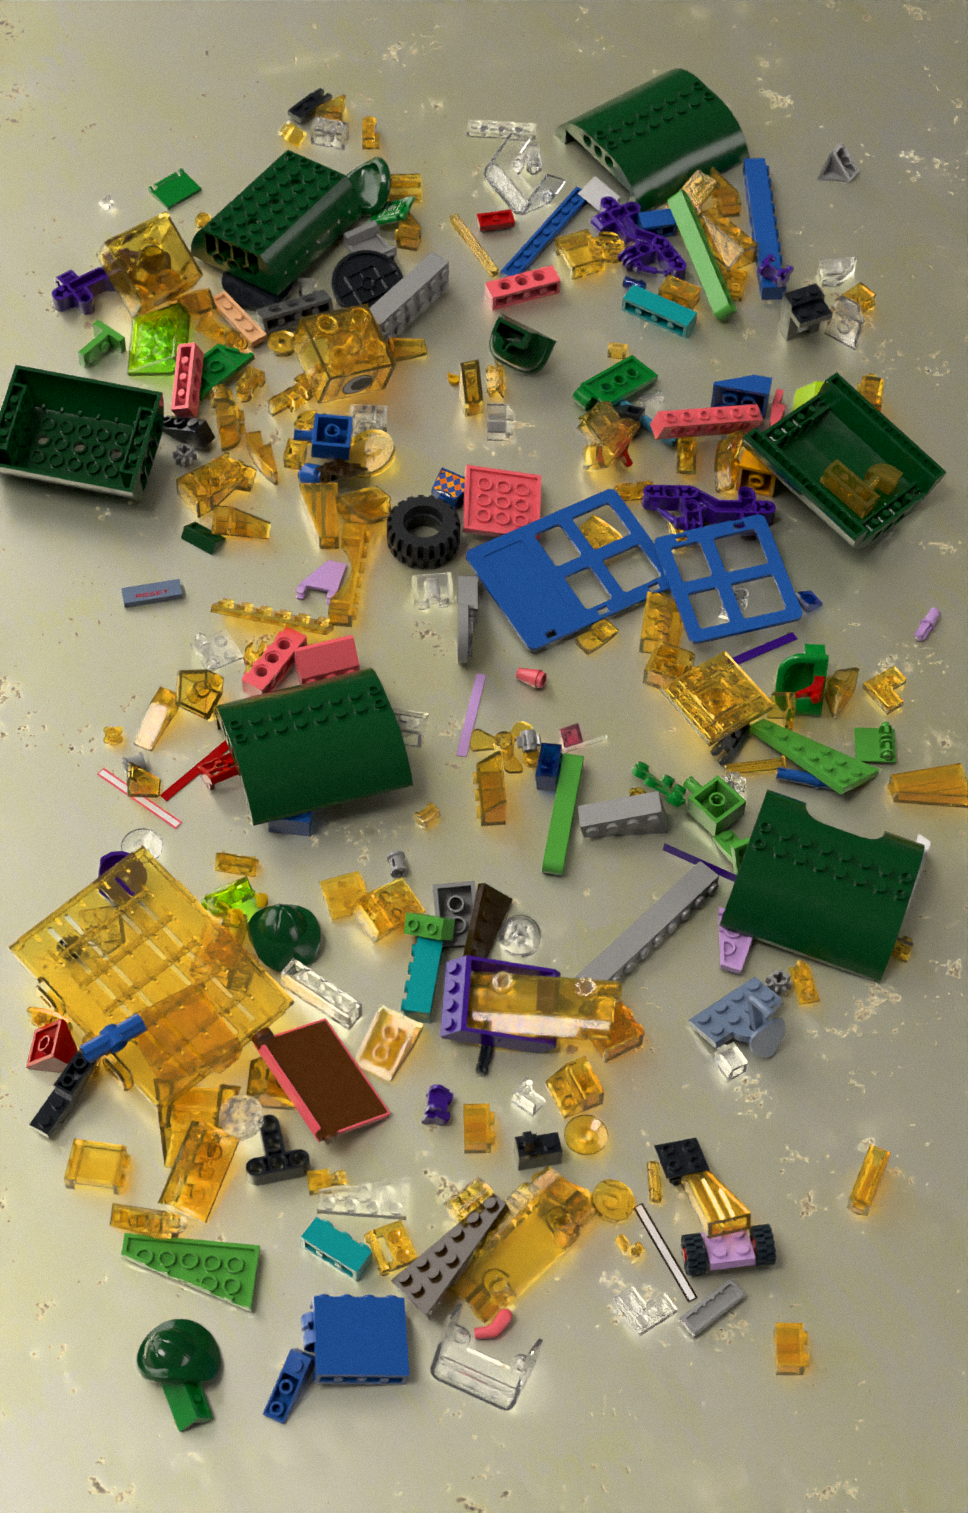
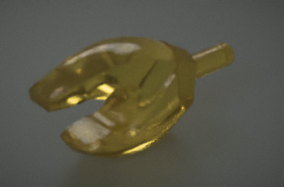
M261 641L257 651H252L253 642L246 646L243 652V661L246 665L243 674L249 672L256 659L262 657L266 649L265 641Z

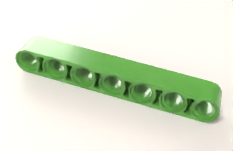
M563 754L542 873L563 875L584 756Z

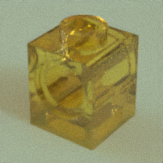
M288 438L283 454L284 468L300 470L307 456V441H294V439Z

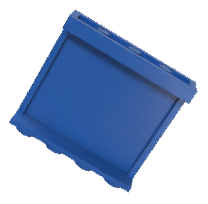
M319 1294L313 1296L310 1304V1309H313L315 1351L313 1384H406L409 1377L404 1298H398L395 1295L375 1297L374 1295L353 1297L349 1294L341 1296Z

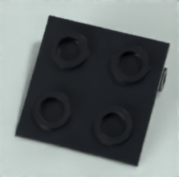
M696 1137L654 1145L666 1179H669L670 1184H673V1186H679L684 1175L709 1171L708 1164Z

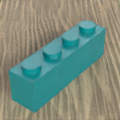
M636 285L631 286L622 300V311L685 339L696 325L697 312Z
M418 936L417 944L412 945L411 956L414 957V960L409 962L408 975L411 976L410 981L406 980L404 993H407V997L402 999L401 1012H404V1020L430 1024L443 953V940Z

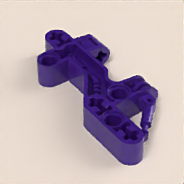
M603 197L600 201V213L591 219L590 225L600 237L614 234L625 249L619 253L618 260L629 272L635 271L636 273L662 274L674 283H682L686 275V262L667 238L636 226L640 205L632 201L619 205L613 197ZM657 263L663 271L647 265Z
M115 247L113 251H108V255L106 253L102 254V260L106 267L95 268L81 276H78L73 270H69L55 277L57 288L52 291L53 307L59 312L75 307L81 314L90 315L95 311L94 296L105 291L135 292L168 276L171 273L170 255L166 252H160L148 256L145 253L133 252L129 249L120 250L118 247ZM129 259H138L143 261L137 264H133Z
M647 485L644 488L641 502L644 509L658 511L660 516L673 524L675 529L683 530V532L703 527V521L713 525L740 520L753 515L764 516L769 526L773 523L776 505L773 502L756 500L755 491L747 486L741 487L738 490L736 500H719L690 485ZM668 511L680 512V517H675ZM744 524L735 525V526H737L738 529H739V528H743V527H744ZM755 532L739 534L740 536H757Z

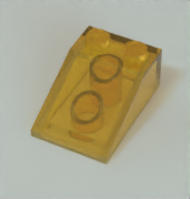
M380 1004L354 1059L359 1067L392 1082L416 1045L425 1025Z

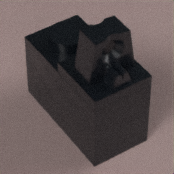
M532 1131L523 1132L522 1136L515 1137L514 1155L518 1171L561 1164L563 1151L558 1132L537 1135L532 1134Z

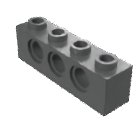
M323 289L256 309L258 325L266 334H271L321 319L327 315L334 314L332 299Z

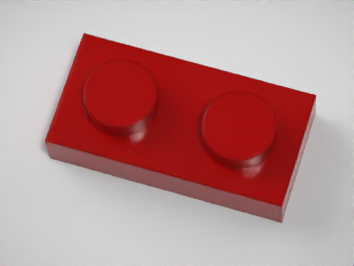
M511 209L476 214L480 232L515 227V220Z

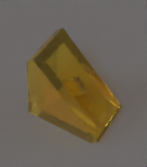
M343 94L317 107L316 122L342 126L346 111V96Z
M129 762L127 769L128 797H159L161 779L138 765Z

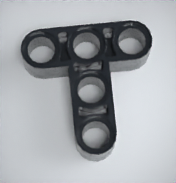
M274 1115L263 1116L259 1121L264 1156L250 1159L247 1162V1181L251 1185L260 1186L306 1176L310 1171L308 1152L303 1149L285 1151L278 1118ZM274 1127L272 1130H266L265 1128ZM272 1146H277V1147H279V1148H277V1149H275V1150L269 1149V1148L272 1147ZM298 1161H303V1162H304V1164H302V1165H297V1164H295V1163L298 1162ZM275 1166H282L281 1169H274ZM254 1170H259V1171H261V1172L258 1173V1174H253V1173H251V1172L254 1171Z

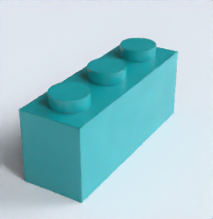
M315 1217L300 1237L302 1248L356 1282L372 1262V1251L366 1244H359L354 1241L347 1232H340L335 1229L332 1223L326 1219L321 1220Z

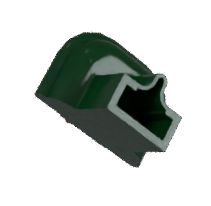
M500 313L491 332L489 348L493 358L500 364L520 374L532 375L544 368L557 341Z

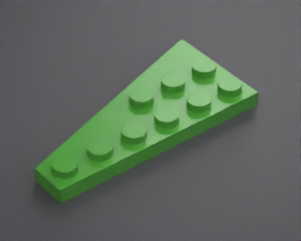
M766 719L759 720L750 726L749 731L839 794H843L878 776L880 769Z
M131 1233L124 1234L122 1258L251 1312L260 1245Z

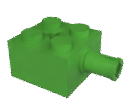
M718 775L703 787L692 776L684 781L683 786L692 793L688 797L686 811L713 836L721 833L744 815L746 800Z

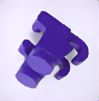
M769 254L762 261L758 274L764 279L772 280L776 286L783 288L789 281L794 267L787 265L785 269L778 270L771 265V261L775 262L776 258Z
M435 1084L426 1091L427 1107L421 1123L425 1125L430 1123L440 1126L442 1124L447 1125L450 1119V1112L447 1111V1106L452 1102L453 1093L450 1092V1089Z

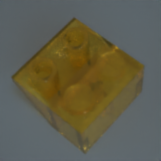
M586 1056L566 1063L545 1081V1085L563 1120L603 1104L604 1090Z

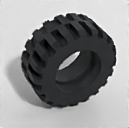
M418 495V497L411 496L406 501H400L398 506L392 508L387 518V545L391 550V554L397 557V560L401 563L405 562L410 567L418 566V569H423V567L434 568L437 564L439 566L444 564L445 560L449 561L453 554L457 552L458 545L460 544V519L458 518L457 511L453 510V506L449 503L446 504L445 500L441 498L436 499L432 495H429V497H424V495ZM428 526L436 529L438 533L430 537H417L408 531L415 527Z

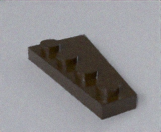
M486 883L478 884L463 956L488 957L512 902V898Z

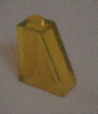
M871 1144L869 1145L846 1207L854 1214L868 1216L885 1174L891 1152Z

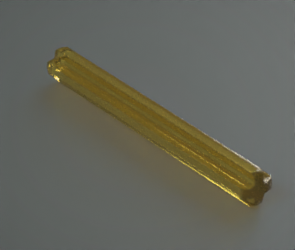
M456 213L451 215L449 221L491 277L497 276L499 269L459 215Z

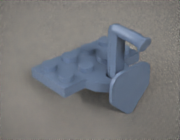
M753 977L689 1019V1026L716 1049L730 1039L735 1038L741 1042H749L750 1052L753 1055L771 1057L786 1033L783 1019L778 1017L770 1021L775 1016L776 1009L783 1005L781 997L759 979Z

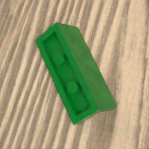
M161 1383L179 1432H184L193 1423H208L213 1419L200 1383Z

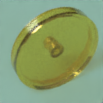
M363 431L351 438L349 461L345 462L359 463L362 467L368 468L367 471L354 477L370 478L382 473L392 464L396 455V447L392 438L384 431Z

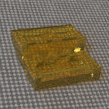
M391 174L392 184L387 201L414 196V203H422L421 174Z
M595 515L591 516L579 527L594 549L623 538L613 527Z
M359 870L318 882L331 921L372 909Z

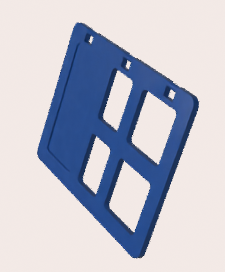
M607 489L476 546L466 553L467 562L526 648L531 651L539 650L554 641L561 640L601 622L607 617L614 616L670 590L653 541L619 494L613 489ZM608 505L629 532V535L594 549L573 520ZM555 527H560L580 554V557L560 566H556L535 537ZM635 547H639L660 577L625 592L603 562ZM586 569L592 571L611 598L590 609H586L565 580ZM655 585L659 587V589L651 592L649 589L650 587H653ZM606 608L608 612L602 615L597 612ZM554 631L556 636L548 639L546 634Z

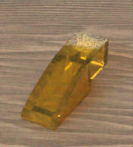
M261 431L245 433L246 446L254 465L267 480L274 485H278V472L271 444L263 445Z

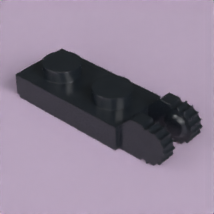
M319 88L288 110V116L301 124L324 105H328L332 100V95L330 93L324 95L325 91Z
M742 713L735 715L719 738L718 743L710 751L712 756L719 755L723 749L726 751L717 760L720 765L726 764L732 755H735L750 733L751 725Z

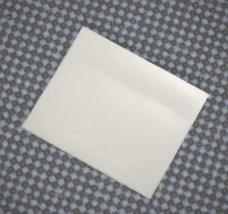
M596 176L578 193L599 212L600 201L603 197L611 196L616 201L620 198L619 195Z

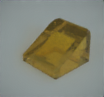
M609 342L607 358L625 359L628 344Z

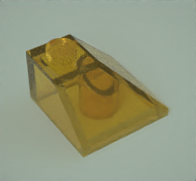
M210 288L198 289L167 301L168 305L194 315H202V317L213 314L212 310L217 309Z
M859 668L839 669L832 676L829 675L827 677L824 696L832 718L836 719L854 694Z
M208 669L179 670L177 672L175 705L203 719H210L213 713V706L218 704L223 694L224 677Z

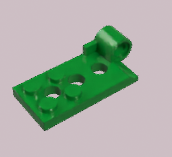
M631 355L581 383L580 387L573 393L572 400L585 411L592 410L598 401L605 407H612L657 381L658 375Z

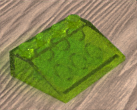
M180 302L132 319L128 376L175 375L178 344L189 342L191 317Z

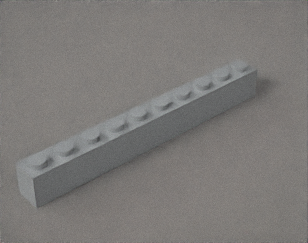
M699 861L559 992V1003L577 1018L582 1013H587L597 999L601 1000L611 986H616L626 972L630 973L633 970L636 962L640 959H645L652 947H657L667 933L671 934L681 920L685 921L695 907L699 908L709 894L713 895L719 887V875Z

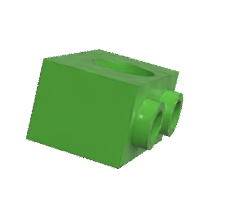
M406 912L403 934L437 940H452L455 919Z

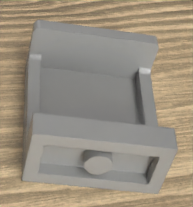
M375 220L344 233V247L349 253L360 250H373L387 255L393 261L397 260V247L395 245L389 246L378 233V224Z

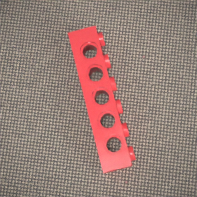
M758 404L658 411L650 425L655 439L660 440L748 433L754 428H758L763 418Z

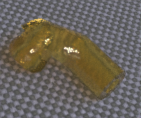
M623 1234L614 1239L623 1254L628 1257L638 1258L645 1251L640 1242L632 1245Z

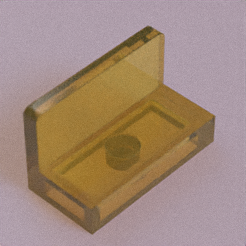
M771 692L767 718L783 719V727L792 731L796 713L795 692Z

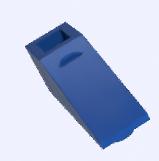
M299 1348L290 1349L263 1415L282 1424L285 1423L315 1366L314 1355Z

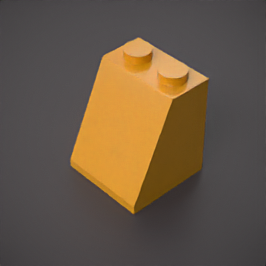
M745 449L739 464L735 490L747 486L752 488L756 495L773 498L778 478Z

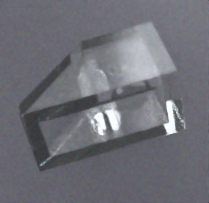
M856 257L820 259L818 273L821 286H840L854 273Z

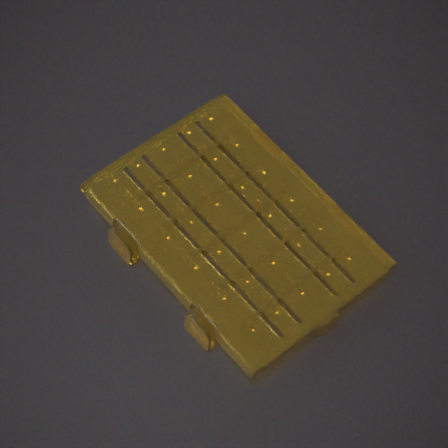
M143 845L123 858L8 947L10 953L39 984L43 983L45 991L39 985L34 987L37 997L56 1018H61L67 1013L90 1039L97 1037L100 1031L107 1025H117L129 1018L119 1007L122 1004L133 1015L136 1013L140 1015L147 1030L166 1050L164 1052L160 1051L142 1033L128 1041L121 1051L107 1053L106 1056L110 1055L112 1063L107 1058H104L102 1062L105 1071L124 1091L130 1090L134 1085L158 1112L167 1105H172L211 1072L221 1074L239 1059L243 1047L251 1041L252 1036L263 1028H268L294 1004V1000L267 973V970L201 906L190 891L179 880H176ZM115 878H119L135 895L130 896ZM102 890L118 908L114 909L98 891ZM142 901L159 920L154 921L138 903ZM125 914L142 933L138 934L121 916ZM65 916H69L80 927L84 934H79L76 931V929L65 919ZM166 926L183 946H178L162 928ZM48 929H52L67 944V947H62L48 932ZM148 939L167 957L165 960L146 943ZM92 940L109 959L104 960L88 942ZM191 952L206 967L208 972H204L187 953ZM75 953L92 972L87 973L71 955ZM116 965L133 985L129 986L112 967ZM174 965L192 984L187 985L170 967ZM215 977L233 997L229 998L211 979ZM99 978L116 998L111 999L95 980ZM198 990L217 1010L212 1011L195 992ZM140 991L158 1011L153 1012L136 993ZM240 1003L255 1020L251 1021L236 1005ZM222 1016L238 1031L237 1034H234L220 1020ZM165 1017L183 1037L178 1038L161 1019ZM190 1043L204 1058V1061H200L186 1045ZM173 1057L187 1074L183 1075L169 1058Z

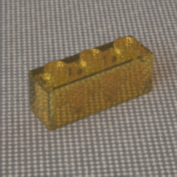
M838 459L824 470L820 479L823 485L861 518L865 517L875 507L880 497Z

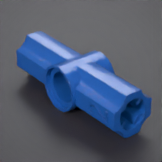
M136 1013L117 1025H107L100 1031L97 1037L81 1045L80 1050L87 1062L92 1063L109 1052L117 1053L121 1051L128 1041L147 1031V1028L140 1015Z

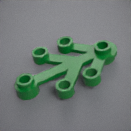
M639 761L638 764L634 765L631 771L632 774L645 780L644 784L667 795L666 801L669 804L680 808L686 802L683 798L687 790L685 787L675 784L673 790L669 789L675 781L674 778L664 774L660 781L649 772V765Z

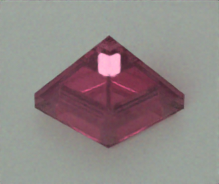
M579 723L559 729L564 748L583 742Z

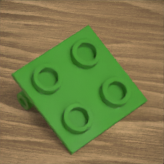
M882 722L879 728L854 727L855 759L862 762L896 763L895 730L892 729L889 722Z

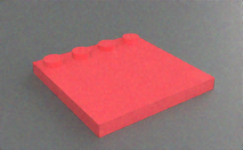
M466 465L462 532L499 537L540 519L541 475ZM540 534L535 536L538 541L540 539Z

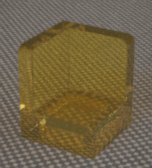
M289 120L285 121L277 133L295 147H299L307 135L305 131Z

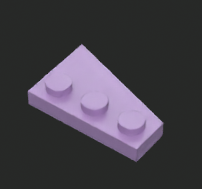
M719 907L718 909L719 924L721 922L725 908ZM719 926L720 969L740 975L753 938Z

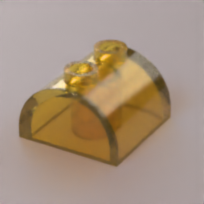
M215 398L216 424L222 452L229 451L239 445L242 438L241 434H246L245 424L242 422L245 421L244 411L240 410L238 405L230 399Z

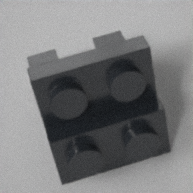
M817 283L784 293L778 329L786 341L796 339L797 333L808 330L809 334L819 331L820 322L832 318L833 313L825 303V295Z

